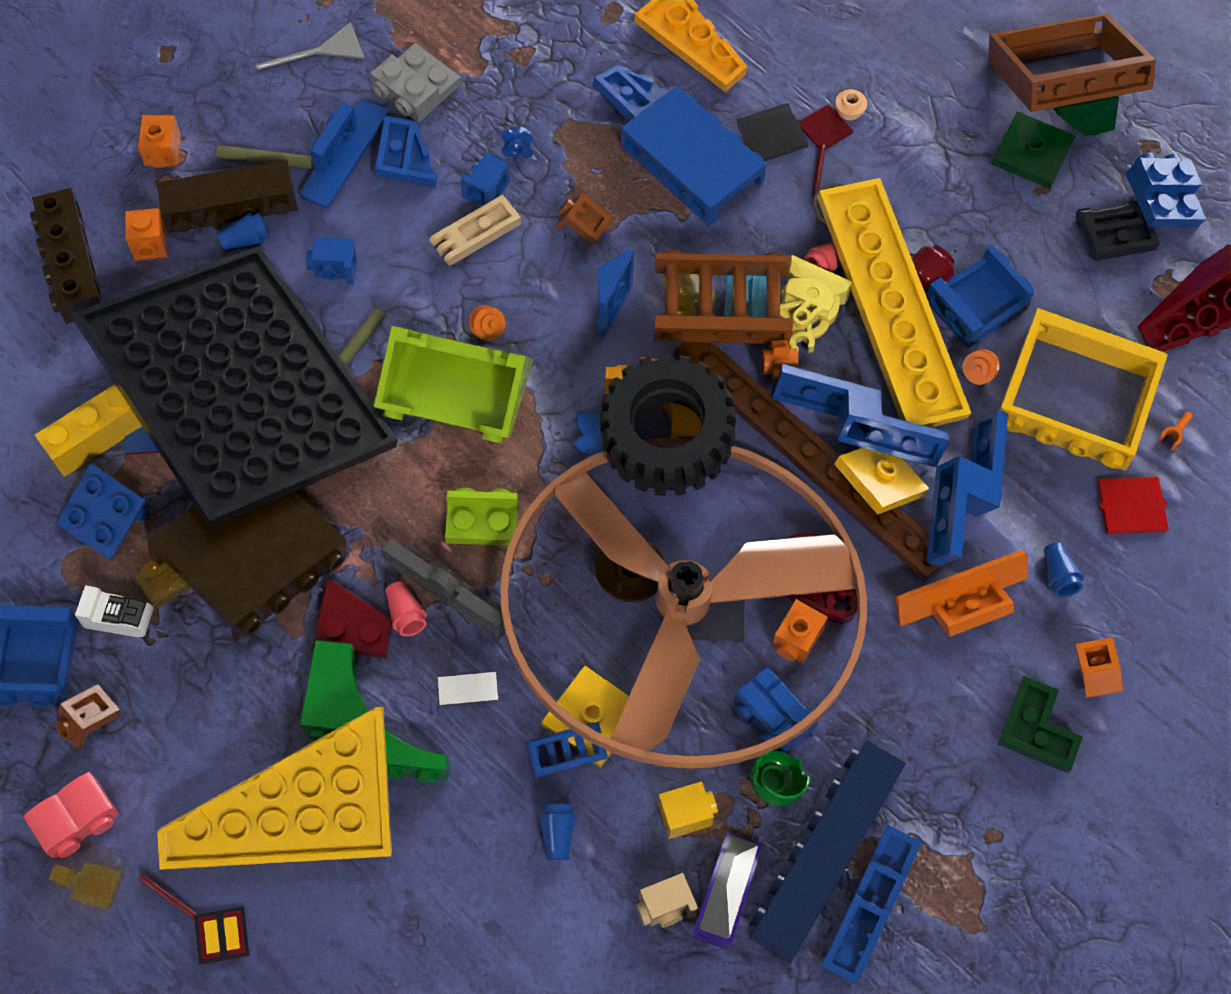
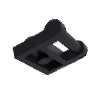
M1136 199L1130 200L1128 204L1095 210L1083 208L1078 209L1076 212L1077 225L1083 230L1094 261L1157 250L1160 244L1154 227L1147 226ZM1129 216L1132 218L1129 220L1096 225V222H1102Z

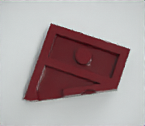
M327 580L313 645L315 647L316 641L352 644L356 655L387 659L393 628L392 620L333 580Z

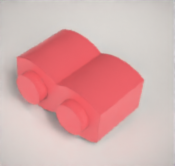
M88 772L71 781L57 794L34 806L23 817L45 853L55 859L57 857L65 858L75 853L81 846L80 842L91 834L100 835L106 832L114 824L113 820L119 815V812L97 778Z

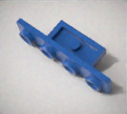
M364 99L360 100L355 109L342 102L336 113H332L329 116L326 128L320 137H316L311 144L310 154L315 170L300 191L301 199L324 209H328L383 126L384 117L389 116L388 109Z

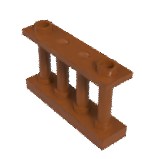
M667 250L663 253H656L655 273L665 274V313L655 315L654 341L771 344V341L788 340L789 344L793 323L792 318H784L780 315V276L789 275L792 256H783L777 252H770L764 255L689 254L681 253L677 250ZM679 274H699V314L696 316H682L678 313ZM712 275H733V315L730 317H716L712 314ZM746 276H766L767 316L764 318L746 315Z

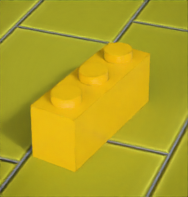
M114 384L36 433L35 437L63 477H66L124 440L125 436L139 429L142 425Z

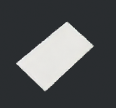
M496 672L438 677L439 705L498 700Z

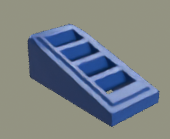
M599 722L587 725L594 731L602 734ZM571 729L525 741L534 778L608 759L606 750L593 743L594 754L588 756L583 737ZM570 737H575L580 756L578 759L573 760L568 741ZM560 740L565 762L558 764L553 742ZM545 744L550 762L548 767L543 766L538 747Z

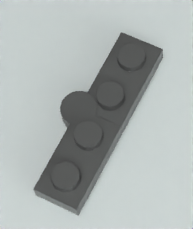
M390 538L384 545L382 553L386 564L497 639L502 637L505 632L501 616V606L491 600H488L486 603L476 596V591L470 585L463 581L458 582L439 564L433 561L428 564L419 558L418 552L409 544L402 542L400 545Z

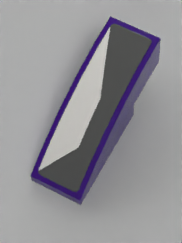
M728 831L726 832L692 938L730 950L763 843Z

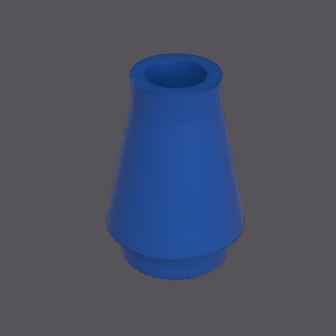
M249 213L224 231L219 232L218 237L224 250L228 251L235 248L263 244L264 239L270 237V233L260 213L255 215Z
M1062 542L1047 545L1044 548V554L1046 557L1049 589L1054 591L1058 597H1069L1081 591L1084 576L1066 551L1065 545Z
M543 805V814L539 815L546 847V860H569V850L577 815L573 814V805Z

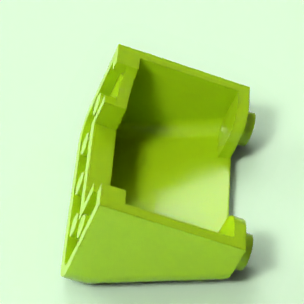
M391 326L374 407L384 409L382 415L384 417L403 420L404 414L477 430L483 432L482 439L502 443L503 437H511L533 359L523 355L506 353Z

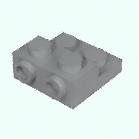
M416 43L398 58L393 54L390 55L370 73L371 87L374 93L379 98H386L394 104L403 116H410L418 123L461 85V76Z

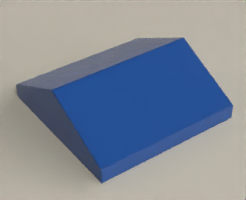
M631 249L625 250L598 268V336L605 338L633 287L634 251Z

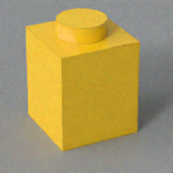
M702 781L661 793L658 796L657 804L668 839L711 827L714 819L713 814L718 813L712 791H705Z

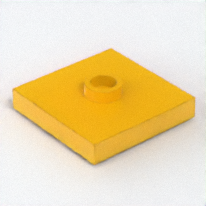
M861 448L839 456L834 463L877 514L923 498L929 491L928 486L900 457Z
M584 666L557 703L585 725L599 722L602 735L611 738L629 696ZM550 711L541 722V726L552 734L569 730ZM575 737L568 738L570 747L578 752ZM583 738L587 755H593L592 743ZM606 750L609 758L612 752ZM607 759L593 763L601 768Z

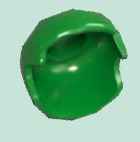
M773 750L757 757L750 772V782L755 794L770 806L784 807L799 800L806 793L811 781V777L805 775L803 771L802 760L790 757L789 754L783 751Z

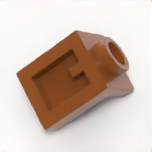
M582 193L575 200L568 198L557 212L561 217L555 226L560 230L565 225H568L593 245L597 242L613 217Z
M96 684L60 703L56 728L64 740H69L76 749H80L85 746L87 735L117 719L120 709L103 689Z

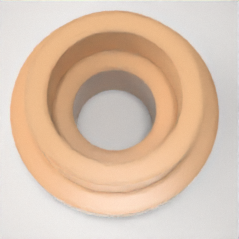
M848 89L838 94L835 107L843 119L855 120L866 111L867 99L861 92Z

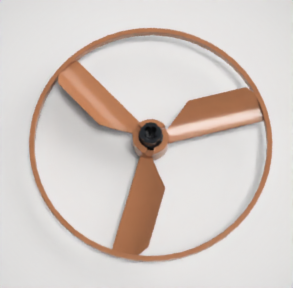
M678 437V440L654 438L643 441L659 448H675L688 443L693 438ZM736 446L731 447L730 458L757 467L783 481L817 510L834 534L746 542L740 551L711 581L708 578V570L694 561L680 560L668 566L586 473L608 462L606 451L588 457L558 476L528 507L514 531L503 564L500 588L503 627L512 657L523 679L542 704L569 729L607 751L638 762L674 768H711L740 763L782 747L804 733L834 704L854 670L865 636L867 593L864 574L848 533L829 506L806 483L771 460ZM554 495L610 560L638 575L658 582L656 605L664 619L611 738L594 731L574 718L547 693L529 669L519 649L512 628L508 588L514 556L531 521ZM856 589L858 623L850 659L842 676L829 695L802 721L774 738L734 752L703 756H680L648 751L667 738L701 659L686 625L697 623L703 619L709 610L710 603Z

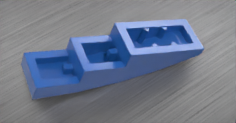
M887 824L823 961L822 967L858 984L922 841Z

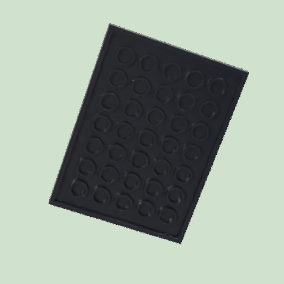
M259 246L74 312L75 324L209 529L397 446L398 439Z

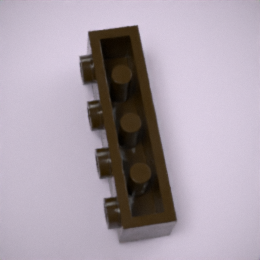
M72 188L32 197L35 211L30 212L35 231L40 230L41 238L36 239L39 253L42 258L46 257L48 264L42 266L47 284L52 285L54 290L53 293H49V300L54 313L60 312L66 324L74 322V312L103 302L80 205Z

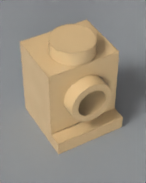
M683 873L641 889L639 894L640 902L635 904L643 926L648 924L654 926L660 923L661 927L665 928L683 919L681 914L686 912L688 918L691 919L696 917L698 911L697 904Z

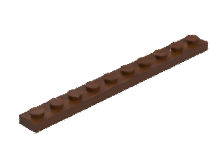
M683 342L674 350L673 357L676 360H679L681 355L690 357L691 364L697 366L698 362H702L709 366L710 376L714 373L718 374L724 381V389L730 390L735 413L921 579L926 582L941 567L927 562L929 533L899 507L877 514L834 465L840 455L779 401L772 399V395L718 347L713 343Z

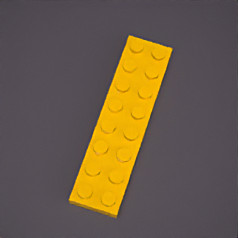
M877 178L820 190L816 198L847 280L852 282L851 291L900 420L931 428L968 419L972 414L881 179Z

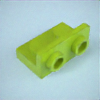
M458 488L455 491H447L445 532L447 544L509 545L518 525L519 507L517 493H511L506 489L479 492L471 488Z

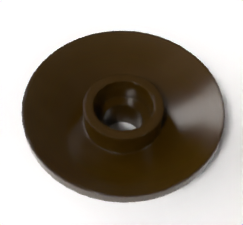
M647 541L648 544L666 563L661 551L654 544ZM602 550L600 551L596 560L595 573L599 585L608 595L623 602H640L651 598L657 593L658 582L636 574L635 578L624 576L626 572L632 571L613 562Z

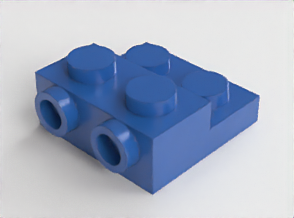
M1145 153L1139 156L1133 166L1125 173L1148 227H1199L1206 220L1200 202L1195 195V192L1202 186V183L1191 159H1181L1177 153L1167 155L1164 158H1155L1153 153Z

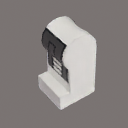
M85 585L75 616L83 628L132 637H143L146 634L154 607L136 598H124L120 595L102 592L100 588Z

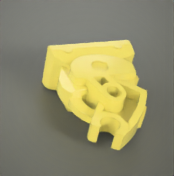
M792 255L789 275L785 276V281L788 284H785L781 293L780 315L784 318H792L793 331L790 343L788 344L790 349L797 348L799 352L796 344L798 342H805L808 345V353L814 352L815 339L825 334L829 326L837 318L839 305H844L850 298L852 282Z

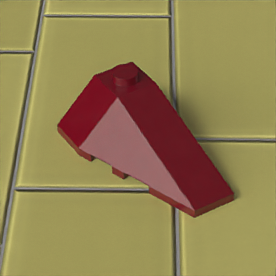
M1227 244L1201 262L1137 326L1147 347L1163 352L1188 344L1190 340L1201 336L1211 337L1217 335L1220 330L1231 327V245Z

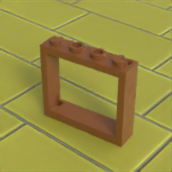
M1108 13L989 34L988 63L1030 112L1153 89L1156 59ZM1102 21V28L1095 26V22ZM1101 47L1114 60L1035 76L1021 62ZM1042 85V89L1037 90V86Z

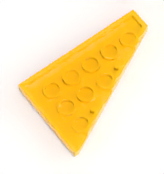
M384 707L371 709L162 826L157 831L160 869L391 856L392 842Z

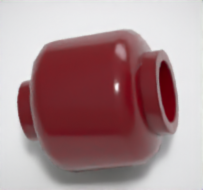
M938 245L934 247L923 246L911 258L925 293L928 292L930 284L940 277L947 283L954 275V259L945 249Z

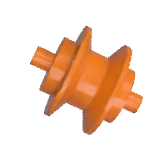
M482 305L471 312L468 325L473 335L486 341H492L502 335L505 330L506 321L500 310L488 305Z
M979 349L970 353L963 362L965 377L968 381L977 385L986 384L993 380L1000 369L998 357L987 349Z

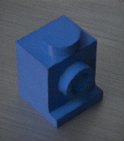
M486 153L479 163H474L468 176L464 174L461 177L463 198L484 206L501 196L510 182L509 163L497 155Z
M314 237L313 249L307 250L306 254L307 270H314L315 277H321L326 280L342 278L347 280L348 285H354L358 259L354 239Z

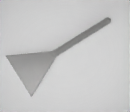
M350 22L319 47L256 64L255 68L256 70H262L315 54L364 59V55Z

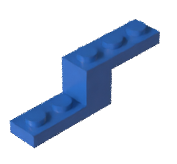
M784 364L781 366L772 389V399L837 416V441L936 467L949 442L948 432L882 415L880 390Z
M997 409L974 420L970 461L959 456L936 466L927 553L928 563L938 567L961 558L964 546L963 535L966 514L969 513L977 517L1000 508L1003 469L1005 465L1007 413Z

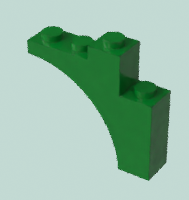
M326 641L315 642L300 723L305 736H309V739L312 741L320 739L369 711L358 691L355 671L356 654L352 644ZM385 729L387 775L389 780H398L401 778V775L416 777V781L427 784L438 783V779L448 780L450 765L447 755L418 749L403 742Z

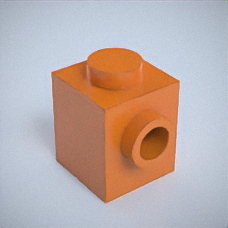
M142 115L138 149L144 165L155 168H163L165 166L177 167L181 133L175 116Z
M159 208L125 211L126 241L134 260L168 258L167 229Z
M796 599L775 633L772 647L776 649V652L782 658L791 662L796 660L804 664L823 632L828 617Z
M1113 637L1076 644L1078 664L1086 698L1122 692L1121 667Z

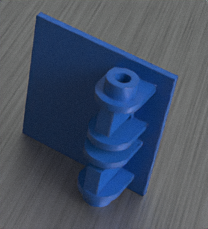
M91 463L59 517L57 524L108 560H112L134 521H144L150 511L146 508V499Z

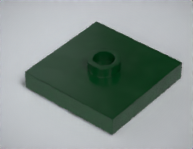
M1017 111L991 164L1050 189L1076 135Z

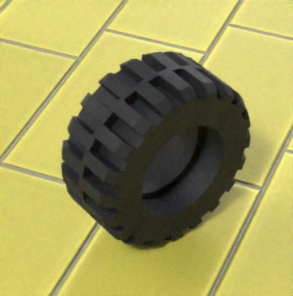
M660 354V360L651 361L649 356L640 360V366L634 368L633 365H629L623 369V379L614 378L609 385V393L604 394L601 402L602 412L599 414L603 448L607 453V460L613 469L618 468L619 477L626 483L634 480L635 488L646 492L648 487L653 488L655 495L665 496L666 490H675L676 496L686 494V487L693 485L695 490L704 487L707 476L710 479H715L721 473V464H727L731 456V447L734 446L735 408H733V398L730 390L724 389L723 379L716 373L710 376V367L704 363L698 362L697 366L691 364L690 357L682 355L679 360L671 359V354ZM662 403H676L691 409L700 418L701 430L691 441L682 446L659 448L646 443L636 434L634 429L635 422L644 411L652 406Z

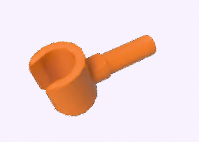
M1188 411L1185 412L1174 427L1164 429L1158 439L1159 443H1161L1165 436H1171L1174 438L1175 444L1170 450H1176L1183 439V429L1192 419L1193 414Z

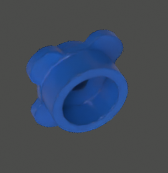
M516 126L502 132L501 138L504 140L502 153L505 156L529 158L533 155L534 150L531 148L533 135L527 129Z

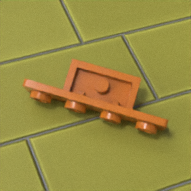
M1019 550L897 596L895 598L897 622L900 626H904L933 615L946 634L951 637L1014 613V602L1003 588L1028 578V554L1024 550Z

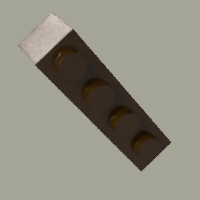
M288 160L157 182L161 215L168 233L187 232L190 229L206 226L216 227L223 223L239 221L249 213H252V215L260 213L263 217L284 215L298 210Z

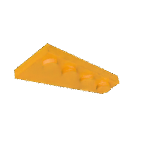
M651 0L634 14V23L725 93L746 75V64L729 43L719 37L715 32L713 23L702 16L694 0Z

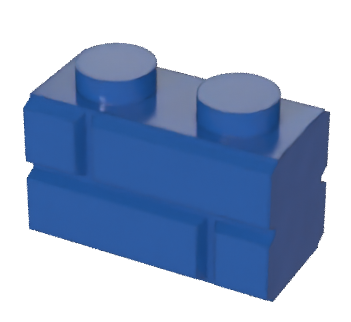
M766 667L753 680L739 689L735 694L733 702L736 705L734 711L738 718L746 725L752 723L761 733L758 735L761 743L782 734L811 713L769 667ZM818 721L804 733L775 750L788 754L815 730Z

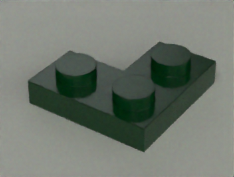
M1023 676L998 745L1069 773L1072 770L1083 736L1048 722L1059 690Z

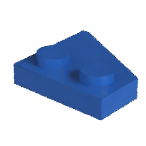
M618 64L594 77L593 87L628 121L669 92L653 85L654 79L636 74L632 70Z
M385 116L374 176L436 187L438 176L431 167L430 155L426 145L421 141V132L417 122Z

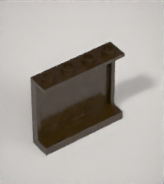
M292 492L210 529L195 506H192L147 538L150 558L158 566L165 562L232 628V639L235 642L245 635L250 636L261 627L265 619L273 613L279 614L284 611L290 604L291 599L299 593L310 591L321 576L328 571L334 572L345 561L346 539L296 492Z

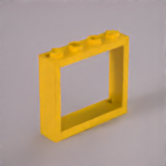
M1037 308L999 410L1008 414L1007 430L1010 432H1020L1029 435L1043 444H1053L1069 450L1070 453L1076 456H1086L1102 462L1109 468H1120L1126 471L1136 454L1168 354ZM1036 339L1145 377L1123 445L1013 405Z

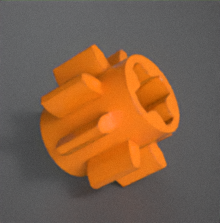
M788 340L771 341L770 349H762L763 375L772 376V383H775L782 364L798 368L797 348L790 349Z

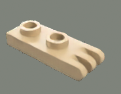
M501 195L430 237L429 242L433 247H437L436 250L440 256H445L444 261L450 266L521 225V217L504 195Z

